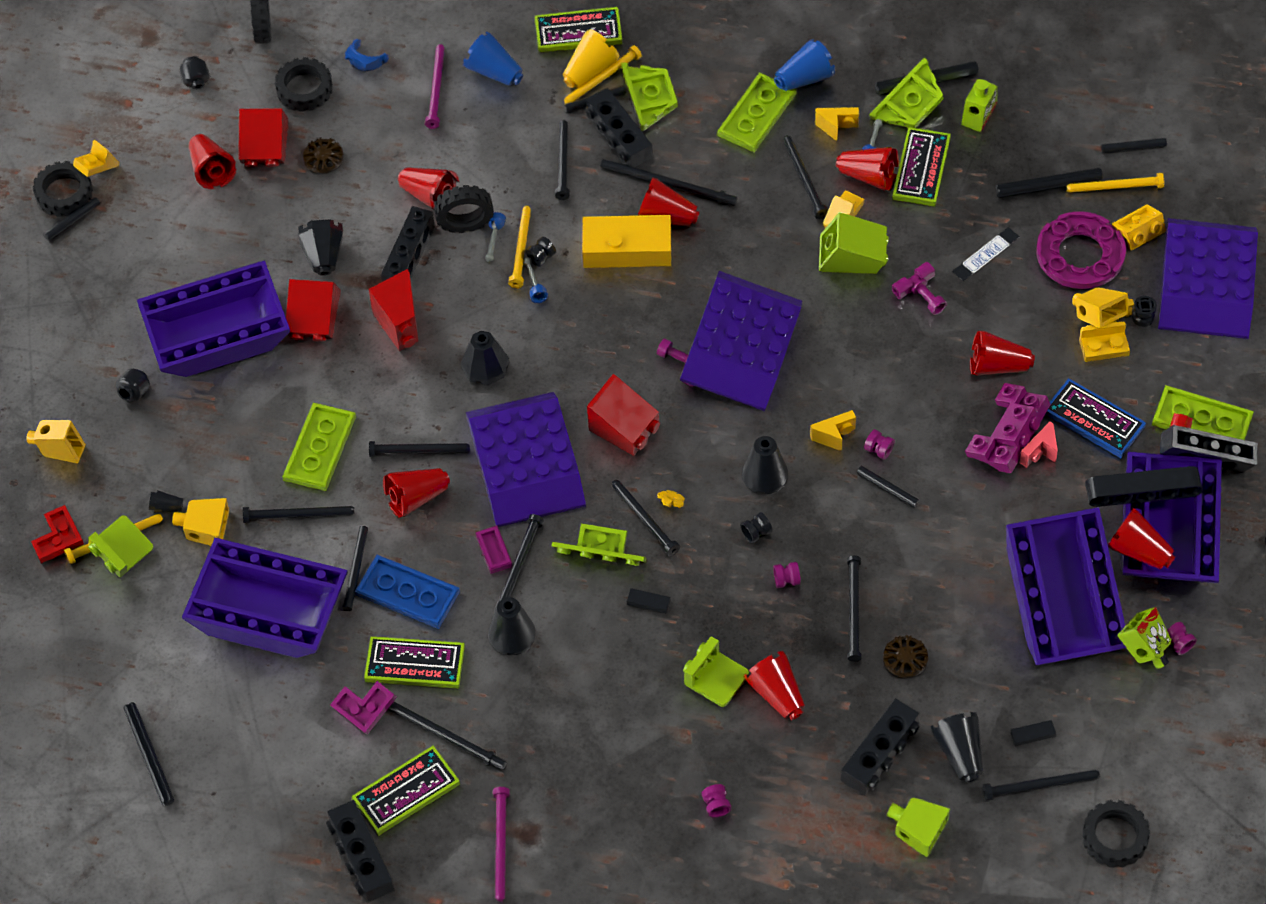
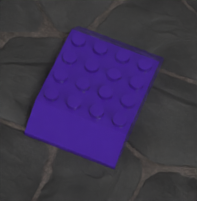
M1167 218L1158 329L1249 339L1254 304L1258 242L1256 227Z
M265 260L136 299L160 371L173 375L188 377L272 351L290 332Z
M719 271L680 381L765 411L801 310L802 301Z
M554 392L465 412L494 521L498 527L527 521L530 514L544 517L586 507L580 473L560 404Z
M1128 452L1126 473L1194 466L1199 470L1203 492L1198 496L1123 504V522L1133 508L1138 510L1174 549L1172 555L1175 556V559L1168 568L1163 566L1160 570L1121 554L1122 575L1219 583L1222 459Z
M1099 507L1007 524V555L1027 646L1036 666L1125 649L1126 647L1119 639L1118 633L1126 625Z
M214 538L182 619L211 637L295 658L313 654L318 650L348 571L330 565Z

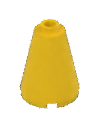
M590 29L584 33L563 72V81L568 87H581L615 63L619 58V53L615 47L611 45L609 48L605 43L607 39L598 32Z

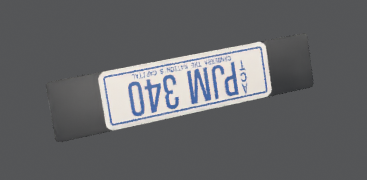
M1007 227L952 272L962 281H965L1020 236Z

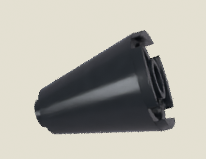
M762 436L755 440L744 463L742 479L746 487L751 491L772 494L779 491L785 485L788 469L776 441L769 436Z
M506 597L498 602L488 632L490 644L503 655L522 654L529 650L534 643L535 626L519 601L512 597Z
M970 712L971 717H965L964 713L953 715L938 721L937 728L934 725L931 726L932 734L960 780H965L966 783L979 780V775L983 773L979 718L975 712Z

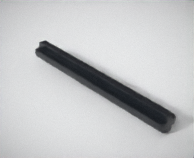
M973 61L931 70V72L934 74L936 82L977 74L979 68L977 62ZM906 76L876 82L877 94L891 92Z
M1101 168L1003 183L996 185V193L998 197L1064 187L1075 183L1100 181L1103 178Z
M136 703L126 704L123 709L163 806L172 804L174 802L172 792Z

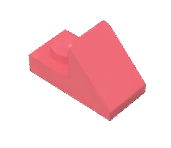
M1049 421L1021 451L1020 464L1026 468L1032 462L1036 463L1042 454L1051 461L1056 462L1058 449L1054 424Z

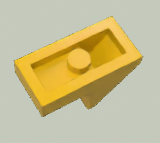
M859 107L815 109V125L836 141L838 139V128L858 127Z
M93 140L91 152L74 158L73 166L86 177L115 168L119 166L120 162L104 146Z
M846 190L841 197L835 195L823 226L827 227L839 212L855 217L864 205V199Z
M853 410L810 425L811 440L841 451V434L846 435L856 429V416Z

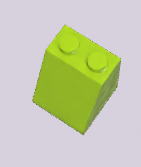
M839 212L820 234L819 271L876 274L888 261V254H886V246L889 241L887 226Z

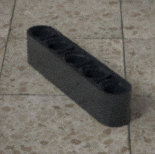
M1194 466L1094 476L1085 481L1089 505L1092 507L1198 496L1203 492L1199 470Z

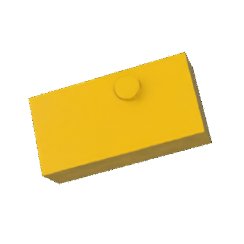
M671 215L583 217V268L671 266Z

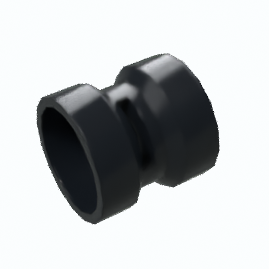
M542 236L536 241L535 246H530L525 252L527 257L531 258L532 263L540 267L546 262V258H551L556 254V248L548 238Z
M1140 296L1135 300L1132 320L1136 325L1146 327L1153 323L1157 306L1153 298Z
M762 512L754 515L751 521L746 520L740 524L745 538L752 544L758 541L761 535L766 536L773 530L770 521Z

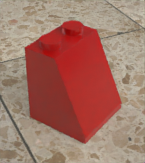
M282 108L239 109V161L245 167H257V164L278 167L279 164H285L288 117Z
M406 269L368 289L373 315L399 351L410 348L419 341L410 273Z
M289 279L286 320L290 328V332L287 335L291 336V339L304 340V337H313L312 340L326 341V338L333 337L341 291L334 282Z
M612 374L587 405L589 431L632 456L638 450H642L645 447L649 436L655 434L660 427L659 411L614 374Z

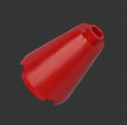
M197 134L190 139L189 150L197 182L203 188L210 190L219 185L221 187L226 186L234 178L237 170L233 156L204 134Z
M892 147L843 151L837 157L836 167L839 168V172L882 190H891L897 178V174L893 173L894 167H899V155L897 149Z
M406 167L399 173L398 182L402 189L434 210V202L437 201V197L440 194L443 195L444 191L452 190L453 187H456L459 177L457 173L451 170Z
M652 177L638 216L671 215V224L690 227L691 223L696 224L700 212L696 211L698 206L658 179Z
M977 331L971 349L974 350L973 358L970 357V372L973 375L1027 372L1029 368L1033 367L1035 356L1026 347L986 331Z
M441 468L392 472L383 477L385 496L390 495L392 501L388 503L389 507L398 518L407 516L448 489V484H450L447 472H443Z
M1135 508L1131 510L1108 543L1109 549L1160 570L1163 566L1168 568L1175 559V556L1172 555L1174 549Z
M784 651L777 652L779 657L775 659L772 655L766 657L749 670L750 676L745 674L744 678L784 719L790 718L794 720L804 713L802 709L805 707L787 655Z

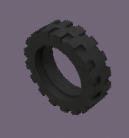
M250 0L254 43H271L269 0Z
M303 57L300 60L295 58L292 62L288 61L284 64L283 68L281 67L278 70V75L275 76L278 99L282 101L285 107L289 106L294 111L295 109H299L301 112L307 109L311 111L317 106L321 107L324 105V101L329 100V94H332L333 91L329 69H326V65L323 62L319 63L314 58L311 60L309 57ZM303 74L313 75L321 80L319 87L311 93L296 94L287 89L290 80Z
M60 161L54 162V165L51 166L49 164L45 166L43 171L40 170L38 177L34 179L35 186H33V191L37 204H39L41 210H46V213L49 215L55 214L57 217L62 215L69 216L92 198L93 187L90 176L86 177L70 161H64V163H60ZM71 178L80 183L78 191L69 198L53 199L46 195L47 188L56 180Z
M463 185V187H453L452 190L444 191L443 195L440 194L437 197V201L434 202L438 226H441L445 231L448 229L452 233H455V231L459 233H465V231L473 232L476 228L484 227L485 223L488 224L490 218L494 216L491 195L489 192L487 193L486 189H479V186L473 185V187H469V185ZM473 204L479 206L475 211L467 214H452L449 212L452 208L459 205Z
M1108 800L1105 804H1097L1094 810L1091 809L1089 811L1082 832L1083 844L1085 848H1088V854L1091 857L1094 856L1098 863L1108 864V867L1119 866L1121 868L1126 867L1129 863L1131 865L1134 864L1138 858L1144 855L1150 837L1149 822L1147 819H1144V813L1141 810L1135 809V805L1131 803L1129 805L1125 804V801L1118 800V802ZM1121 818L1134 827L1137 839L1129 848L1123 850L1110 849L1098 840L1096 836L1097 825L1104 819Z

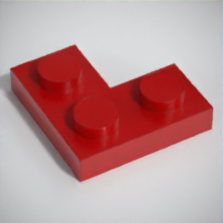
M65 505L44 514L52 532L31 541L41 563L64 554V550L67 548L73 550L84 545Z

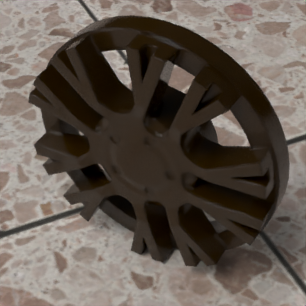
M316 138V141H310L305 150H303V160L306 167L316 173H329L336 170L344 158L339 142H335V139L332 140V138ZM312 161H316L313 166L309 164ZM330 162H331L332 164H334V165L331 166V167H327V165H326V164H328V163H330Z
M900 635L894 637L885 646L883 661L887 670L893 675L901 678H911L919 675L926 668L928 652L921 640L912 638L911 635L903 637ZM902 642H906V646L903 647ZM911 642V643L915 644V646H914V647H910V646H909V643ZM898 644L900 648H894L893 645ZM924 656V661L918 660L916 657ZM888 659H896V662L890 665ZM898 664H899L901 667H900V669L897 671V670H895V669H896V667H897ZM910 666L912 672L904 673V667Z

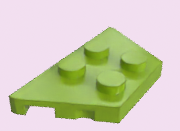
M923 58L869 114L871 120L880 119L883 123L916 128L941 103L943 94L936 83L935 76L931 72L926 58Z
M621 63V69L641 131L646 130L678 107V101L667 69L650 68L643 65L640 68L628 67V63Z

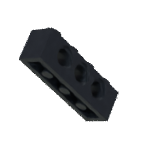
M608 87L586 98L585 113L590 120L593 119L599 133L606 136L609 146L612 149H616L623 163L626 162L628 166L636 167L653 158L652 144Z
M415 206L411 207L382 270V282L406 269L410 273V279L412 278L435 227L433 211Z
M1173 425L1161 433L1160 454L1222 459V468L1245 472L1257 465L1258 443L1177 425Z
M895 698L841 769V781L863 795H866L870 789L874 790L880 781L879 776L882 772H887L891 768L894 756L897 753L901 754L907 745L906 740L909 736H914L921 726L919 723L920 713ZM892 728H898V729H900L901 731H900V732H893V731H891V729H892ZM878 746H885V747H887L888 749H886V750H879L877 747H878ZM872 764L874 767L866 768L863 765Z
M355 800L327 811L329 820L326 821V825L330 834H336L338 838L335 844L339 854H345L348 860L344 863L349 875H355L357 879L354 885L358 895H364L367 903L394 892L393 881ZM348 829L354 830L351 834H344ZM358 849L364 850L359 855L353 854ZM373 870L372 874L363 875L364 871Z

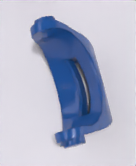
M355 39L345 52V59L350 61L352 67L354 66L361 71L378 69L389 59L386 53L375 57L360 54L356 51L360 47V39Z

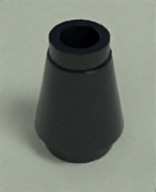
M159 490L151 492L149 510H153L154 513L182 512L183 498Z

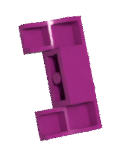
M1004 383L995 402L997 406L1006 407L1007 410L992 436L975 434L965 453L967 457L983 461L998 471L1012 473L1021 458V451L1030 442L1035 431L1038 430L1040 422L1051 404L1046 395L1028 393L1024 386Z

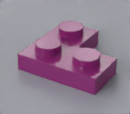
M377 681L363 699L344 686L330 706L368 735L397 696Z

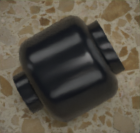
M197 56L188 57L180 65L179 71L185 86L201 89L209 81L210 74L203 59Z
M134 368L128 369L116 382L119 397L131 402L138 401L148 391L150 386L147 375L143 371Z

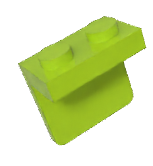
M125 515L120 516L99 535L94 532L88 537L89 550L96 557L100 556L105 561V567L112 574L116 573L119 578L153 550V544Z
M711 636L706 643H701L693 660L690 659L683 668L684 685L717 705L725 707L745 682L744 675H749V670L720 653L719 641Z

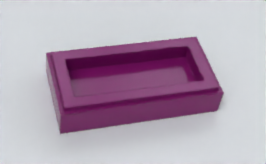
M497 525L475 532L490 574L512 567V561Z

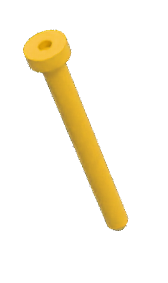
M635 45L631 46L626 55L565 97L564 102L567 104L576 101L621 69V63H629L633 59L639 60L642 54L638 47Z
M1157 173L1156 177L1075 183L1067 185V191L1072 193L1155 185L1158 188H1164L1163 173Z
M529 206L522 208L513 275L508 280V285L512 288H521L524 284V278L521 275L531 214Z
M156 514L134 523V525L142 531L160 523L163 518L161 514ZM89 543L74 550L70 548L64 550L70 565L76 563V558L91 552L88 548Z

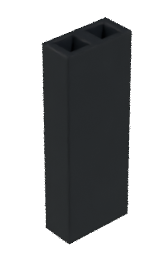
M631 588L627 598V605L667 614L671 600L668 596Z
M1052 720L1014 728L1010 732L1015 746L1056 737Z

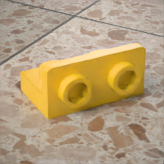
M1148 204L1112 223V226L1117 231L1119 230L1123 237L1126 238L1127 246L1130 250H1134L1166 232L1163 213Z
M1113 321L1101 328L1094 325L1081 328L1079 342L1085 362L1129 356L1130 348L1125 334V321Z

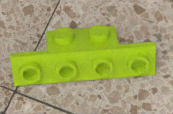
M581 523L577 546L552 542V547L557 548V552L571 555L572 550L580 552L581 557L594 558V554L602 555L605 561L616 562L617 558L626 559L625 564L639 566L640 562L646 563L647 559L643 556L624 554L628 533L625 530Z

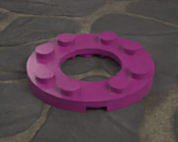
M1078 211L1059 215L1058 219L1050 224L1047 223L1043 227L1038 237L1036 254L1043 271L1057 283L1076 289H1091L1108 283L1118 275L1125 261L1126 244L1122 233L1119 230L1117 231L1110 224L1109 220L1094 213ZM1073 235L1089 236L1099 243L1103 254L1101 259L1093 266H1086V268L1074 267L1066 263V260L1060 256L1059 247L1061 243Z

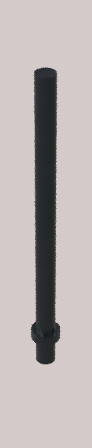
M606 159L601 161L602 168L651 181L653 177L669 187L718 200V203L721 204L726 202L736 205L738 197L726 194V191L723 190L720 192Z
M393 702L388 708L409 721L481 758L488 766L492 764L503 770L507 765V761L497 757L495 752H488L396 702Z

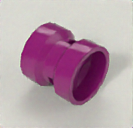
M874 429L867 437L864 449L868 452L877 453L878 457L885 460L892 452L895 440L891 437L882 436L881 432Z
M791 562L785 568L781 564L773 565L777 588L785 587L786 583L793 586L801 584L797 562Z
M1177 622L1167 629L1171 643L1174 645V650L1178 655L1188 652L1197 642L1193 634L1187 633L1186 626L1182 622Z
M722 784L711 785L702 791L703 800L707 803L706 810L709 817H721L732 810L730 801L726 799L727 792L725 786Z

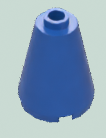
M486 31V36L481 34L468 50V53L471 54L469 59L464 58L463 65L467 69L508 86L518 85L523 78V69L488 31Z
M811 39L775 73L774 82L779 89L788 91L833 77L835 65H830L829 60L832 57L827 48L820 41L814 42V39Z

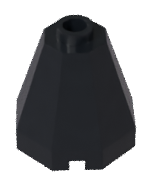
M326 219L309 221L306 228H303V225L299 226V243L313 272L318 273L320 276L330 275L336 269L343 240L342 223L338 222L337 226L334 225L333 220Z
M479 331L472 335L461 361V369L470 382L476 383V381H480L483 385H490L505 377L506 368L510 362L508 355L490 332Z

